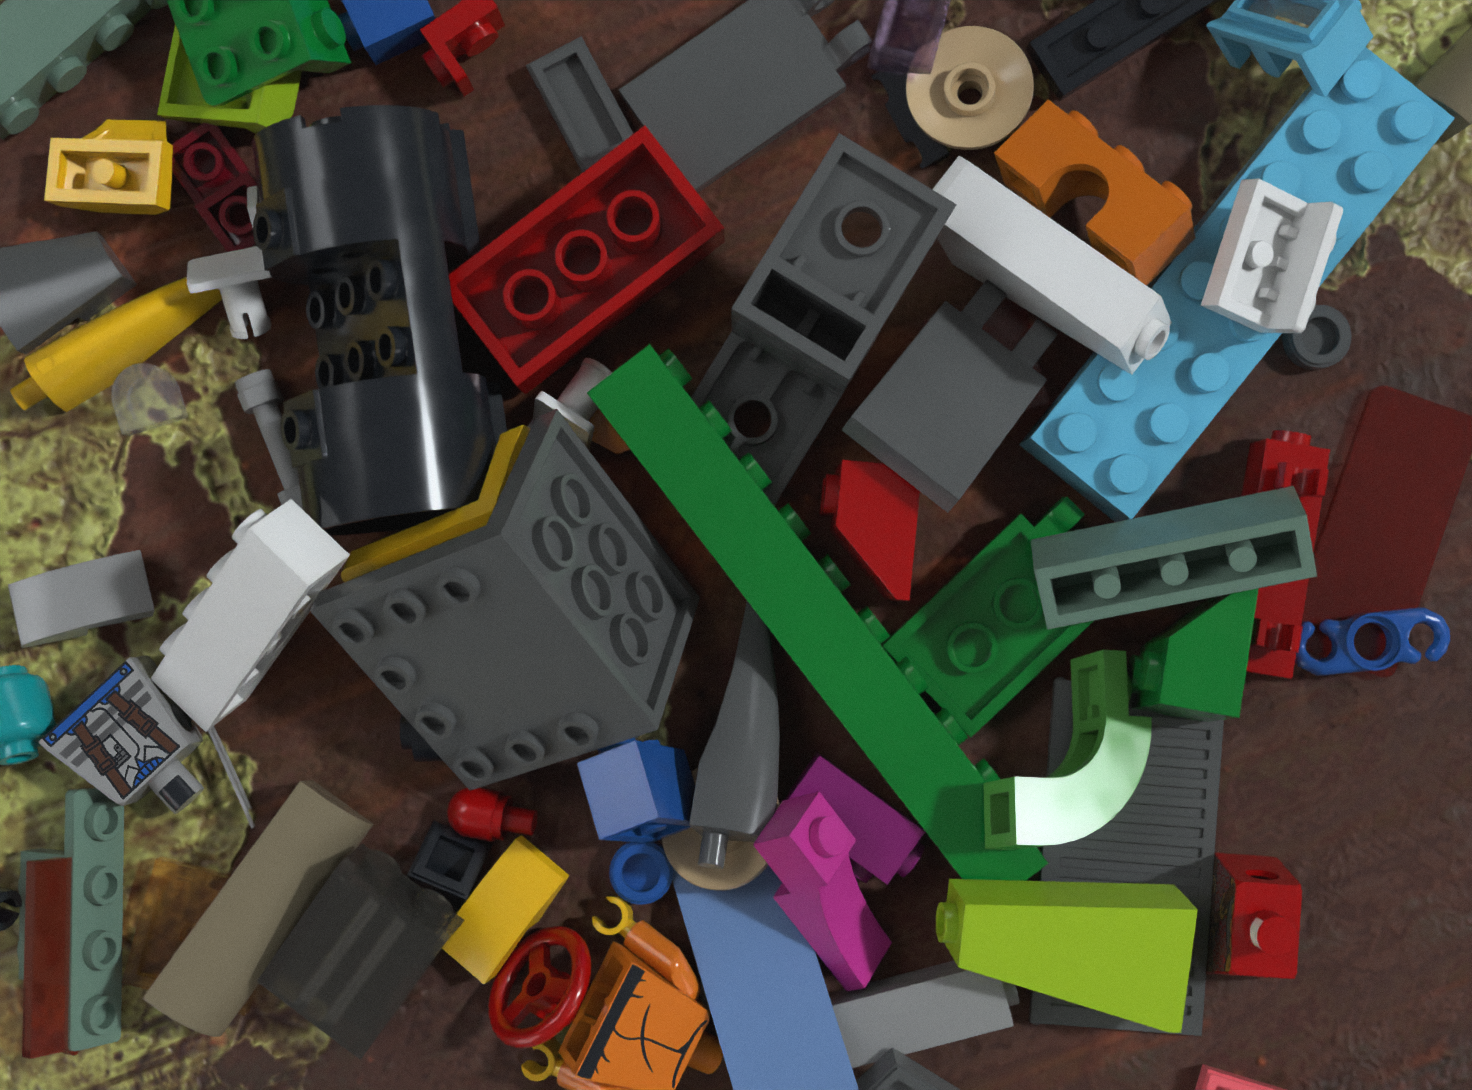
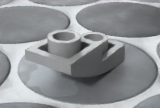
M141 550L66 566L8 584L21 648L86 636L88 629L151 617L154 614L153 601Z

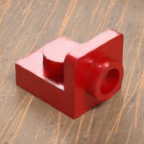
M462 0L420 29L430 48L421 56L443 88L454 82L464 97L474 91L467 74L456 59L465 53L469 57L475 56L486 50L498 38L497 31L505 26L498 6L493 0Z

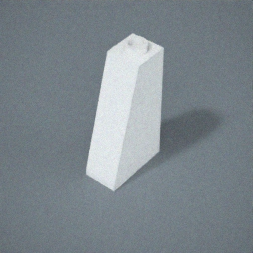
M961 156L957 157L932 189L957 204L937 236L939 243L953 265L982 283L989 280L1007 294L1006 297L1131 375L1144 359L1150 360L1160 352L1170 333L1169 326L1172 324L1161 295Z

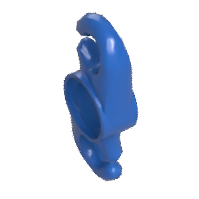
M1425 607L1358 613L1342 621L1324 619L1319 624V630L1329 637L1332 647L1327 657L1315 659L1306 650L1307 640L1315 631V626L1310 621H1303L1301 623L1303 630L1299 653H1296L1295 663L1298 667L1316 676L1378 671L1398 662L1416 664L1421 659V653L1411 646L1408 638L1413 626L1419 623L1429 626L1434 633L1433 643L1426 650L1425 657L1430 662H1435L1447 652L1450 643V629L1441 615ZM1366 623H1374L1379 626L1386 637L1384 651L1373 660H1366L1361 657L1354 646V637L1357 630Z

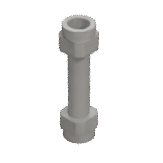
M270 369L248 374L235 381L238 391L237 395L244 412L248 414L254 413L284 488L282 492L277 494L281 505L292 499L303 510L297 468H292L290 450L284 445L281 436L282 414L278 404L283 402L284 398L279 385L275 382Z

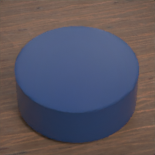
M657 841L651 843L626 842L613 856L609 868V877L613 889L622 899L633 904L642 905L655 902L667 892L672 882L674 868L665 854L663 845Z

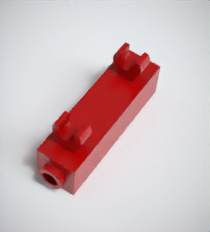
M1273 430L1271 439L1266 438L1250 443L1241 496L1294 486L1307 514L1314 552L1322 498L1325 497L1329 474L1327 468L1331 449L1310 446L1311 436L1307 434ZM1309 578L1259 588L1246 672L1292 679L1296 653H1299L1303 630L1301 623Z

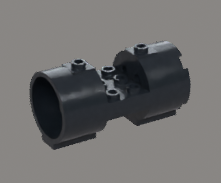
M399 105L340 108L341 116L319 119L312 122L310 127H306L305 118L299 115L264 128L253 137L251 142L260 203L256 205L257 213L253 221L254 240L257 247L262 250L264 270L269 271L271 277L286 283L309 285L310 294L307 298L306 314L310 326L316 331L319 352L315 365V378L319 389L308 391L283 402L284 414L281 419V436L284 445L290 450L292 468H297L303 510L331 537L404 530L477 501L500 434L507 431L500 381L486 382V378L482 375L463 373L448 270L462 265L481 250L464 130L450 129L449 123L440 124L439 114L428 109Z

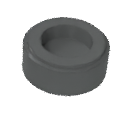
M1315 305L1305 330L1302 333H1283L1282 342L1285 353L1294 364L1307 370H1321L1336 364L1346 355L1350 348L1352 335L1349 323L1342 313L1330 306Z

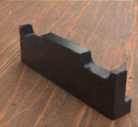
M896 60L871 75L874 81L879 80L882 82L889 95V100L885 103V106L905 143L914 142L922 156L920 167L923 170L951 154L946 146L932 140L915 123L907 103L906 81L908 75L901 62Z

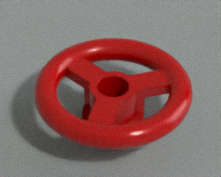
M552 926L538 930L521 941L503 964L491 988L488 1014L495 1035L504 1044L521 1049L535 1047L550 1040L565 1026L573 1022L586 996L591 977L589 948L579 933L563 926ZM550 946H563L568 950L572 960L571 975L561 972L550 965ZM529 961V974L524 980L522 991L508 1006L512 985L521 969ZM530 1012L542 1019L541 1022L532 1027L517 1028Z

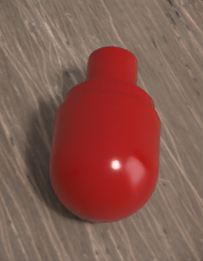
M466 787L459 790L451 798L447 808V817L451 827L458 834L468 838L493 842L495 839L504 840L507 832L532 836L536 829L538 812L537 810L513 806L512 797L504 795L503 791L481 787L469 790Z

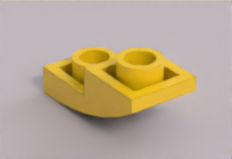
M519 836L478 884L436 944L482 984H486L497 975L525 932L541 919L570 875L524 836Z

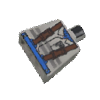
M149 656L129 657L50 730L39 743L44 749L115 803L125 806L137 802L152 790L174 814H177L204 790L199 781L181 763L203 742V738L197 727H192L190 723L192 719L150 679L158 668L155 662Z

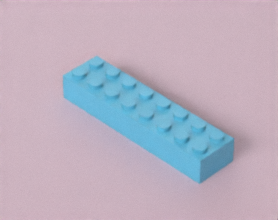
M1367 47L1363 49L1325 97L1315 94L1309 85L1194 227L1196 238L1147 285L1162 296L1172 322L1169 326L1170 333L1160 352L1150 360L1144 359L1132 375L1096 352H1093L1019 445L1114 522L1133 519L1282 334L1259 333L1201 306L1241 180L1259 178L1307 203L1333 202L1343 207V214L1336 232V242L1329 254L1320 282L1321 285L1455 118Z

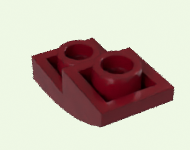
M202 123L171 144L173 145L172 172L196 205L194 207L227 252L253 247L256 243L247 209V188L257 186V179L221 127Z

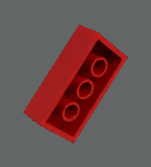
M644 125L451 272L449 280L452 301L515 385L526 395L725 243V228L646 125Z

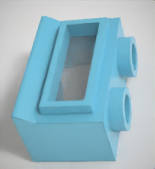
M1235 0L1222 17L1210 21L1206 25L1230 66L1240 69L1251 56L1250 52L1252 51L1261 68L1269 75L1279 78L1293 59L1297 61L1314 93L1323 97L1330 92L1373 38L1360 12L1362 5L1359 0Z

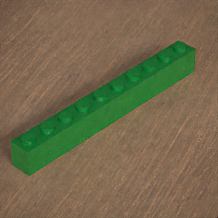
M649 344L587 392L589 397L962 879L1026 881L1049 864L1037 847L1015 850L985 849L983 783L1001 779L984 758L975 765L967 758L959 745L967 740L968 736L945 707L934 715L920 694L929 688L928 684L907 657H904L896 664L881 646V643L889 638L890 635L868 606H865L856 613L841 592L851 586V584L828 554L817 562L804 546L802 541L812 533L792 507L787 503L777 510L762 490L771 484L772 481L749 452L738 459L722 438L732 432V429L713 404L708 400L698 408L683 386L691 381L692 377L673 352L668 348L658 356Z

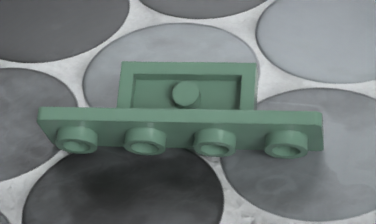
M95 787L71 789L65 794L64 850L39 848L23 850L20 855L18 890L22 900V907H20L19 942L17 946L19 960L18 979L62 986L61 1046L64 1050L74 1052L117 1042L121 1037L124 806L115 803Z

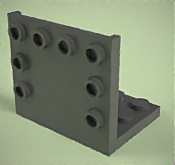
M555 409L535 419L486 526L319 592L310 611L469 790H474L658 730L700 597L558 409Z

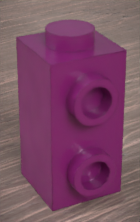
M816 751L781 802L820 791L856 838L855 844L849 851L854 876L867 884L874 875L887 885L896 873L904 878L913 869L925 850V846L919 842L925 833L923 828Z

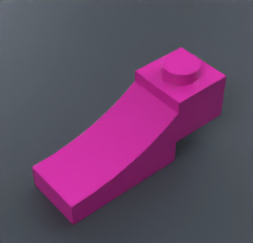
M817 791L783 800L753 843V846L782 882L773 896L774 900L846 991L864 989L892 942L869 909L854 876L849 851L855 844L856 838L821 792Z

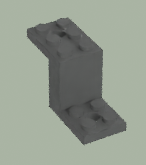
M840 133L731 308L732 332L691 397L698 408L709 400L732 429V432L722 438L738 459L749 452L763 469L772 483L762 491L774 506L864 361L885 321L957 205ZM856 212H865L872 215L880 225L881 236L879 240L869 247L861 248L851 245L842 233L841 226L846 217ZM746 403H759L769 411L771 425L764 435L749 438L740 434L734 424L735 413Z

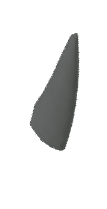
M748 601L745 607L732 673L715 727L699 761L689 825L702 836L698 865L714 869L724 868L728 840L755 842L773 814H775L777 807L780 734L777 680L769 628Z

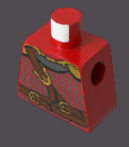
M1215 852L1206 974L1295 979L1298 965L1302 889L1299 881L1277 857ZM1251 876H1261V879L1254 878Z

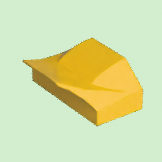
M107 119L96 130L82 138H51L44 201L61 207L99 213L157 215L169 211L173 145L167 142L166 121Z

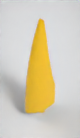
M184 277L122 304L71 330L25 357L24 362L31 377L10 389L13 398L24 411L47 397L63 411H70L124 378L222 300L220 290L213 289L190 293L187 286V277Z

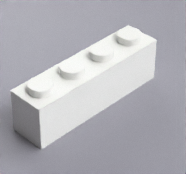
M292 499L268 515L262 509H259L239 525L232 535V539L237 543V546L221 557L210 569L207 578L212 582L211 586L204 589L187 605L182 613L188 619L187 623L176 629L159 649L165 657L150 679L205 732L248 699L310 612V608L319 592L326 590L350 556Z

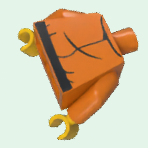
M607 896V900L620 908L622 919L616 927L611 928L599 917L592 916L593 926L604 935L620 934L625 938L624 946L617 942H612L562 1044L553 1037L543 1044L532 1047L546 1054L548 1066H541L535 1061L526 1060L521 1065L524 1076L532 1081H541L552 1075L557 1077L558 1086L566 1090H675L686 1066L708 1075L712 1074L720 1065L723 1053L718 1036L704 1031L710 1020L711 1012L698 998L701 987L699 979L678 946L644 920L636 923L633 920L631 905L621 897Z

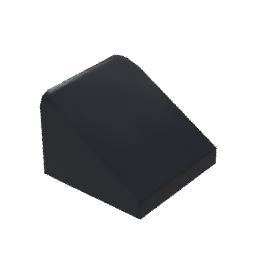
M433 820L407 874L405 891L457 914L472 894L492 844L479 839L464 837L453 828Z

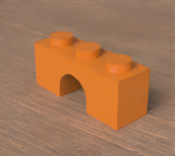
M1048 99L994 152L1004 184L1049 218L1065 203L1076 197L1096 196L1104 199L1106 203L1103 208L1085 225L1091 247L1146 286L1196 238L1191 215L1193 206L1186 194L1170 181H1164L1162 184H1159L1147 175L1140 160L1126 147L1117 145L1113 149L1101 140L1092 123L1078 111L1072 110L1067 114Z

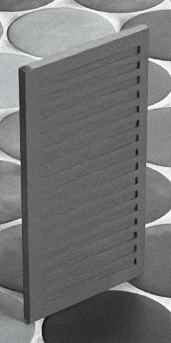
M1064 677L1053 679L1046 777L1053 773L1062 763L1072 740L1071 680H1066ZM1131 693L1128 702L1129 716L1152 717L1150 749L1140 782L1125 806L1112 820L1100 829L1071 842L1042 846L1041 854L1049 864L1039 870V881L1175 884L1198 909L1182 1030L1181 1033L1169 1034L1202 1036L1224 720L1203 722L1131 709L1133 693ZM1033 990L1030 993L1029 1021L1033 1025L1054 1024L1168 1033Z

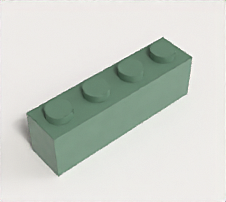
M5 0L0 5V138L4 140L9 134L20 133L32 125L37 119L39 108L57 92H65L75 87L84 78L87 72L86 67L105 50L111 51L124 44L132 35L134 25L150 10L160 9L168 5L167 0Z
M1294 486L1031 539L1034 573L1047 630L1317 577L1307 514Z

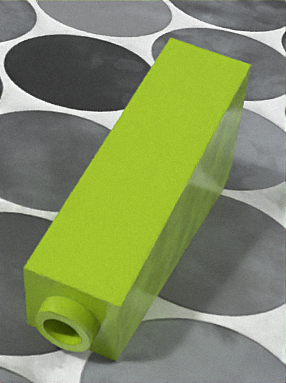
M949 879L947 902H940L936 911V934L938 941L946 945L958 968L1168 1033H1181L1198 909L1175 884Z

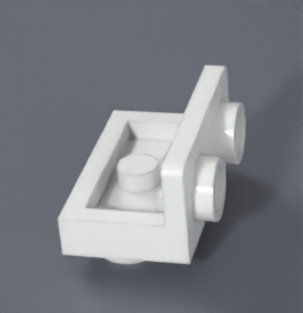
M1259 178L1241 180L1201 306L1259 333H1302L1316 304V294L1329 254L1336 242V232L1343 214V207L1333 202L1307 203Z

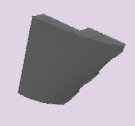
M98 232L1 247L0 327L16 350L27 355L75 319L89 320L135 287L137 283L103 236Z

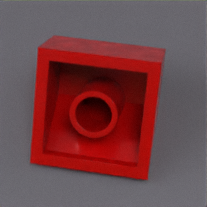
M842 459L836 468L835 475L826 474V478H823L819 516L831 517L830 533L885 600L909 601L920 491L883 463Z

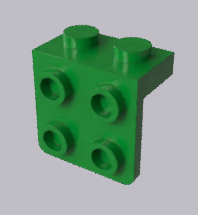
M167 0L201 94L209 105L224 106L297 70L332 73L351 64L344 45L346 34L343 24L337 14L331 10L328 0Z

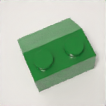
M1259 588L1211 597L1143 644L1140 649V655L1133 654L1127 668L1131 678L1133 693L1131 709L1203 722L1239 718Z

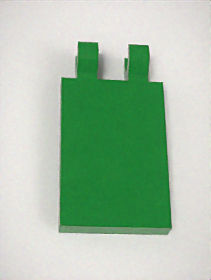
M1062 496L1034 525L1021 513L1017 514L882 643V646L897 662L904 657L908 658L928 684L929 688L925 691L942 708L945 707L970 738L1094 622L1089 621L1047 630L1034 573L1031 539L1065 533L1085 515L1067 496Z

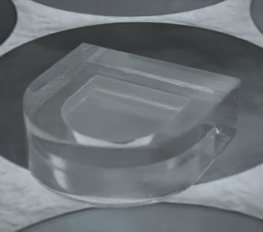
M138 363L125 368L116 377L112 386L111 400L122 435L131 436L188 418L179 385L168 371L152 364Z

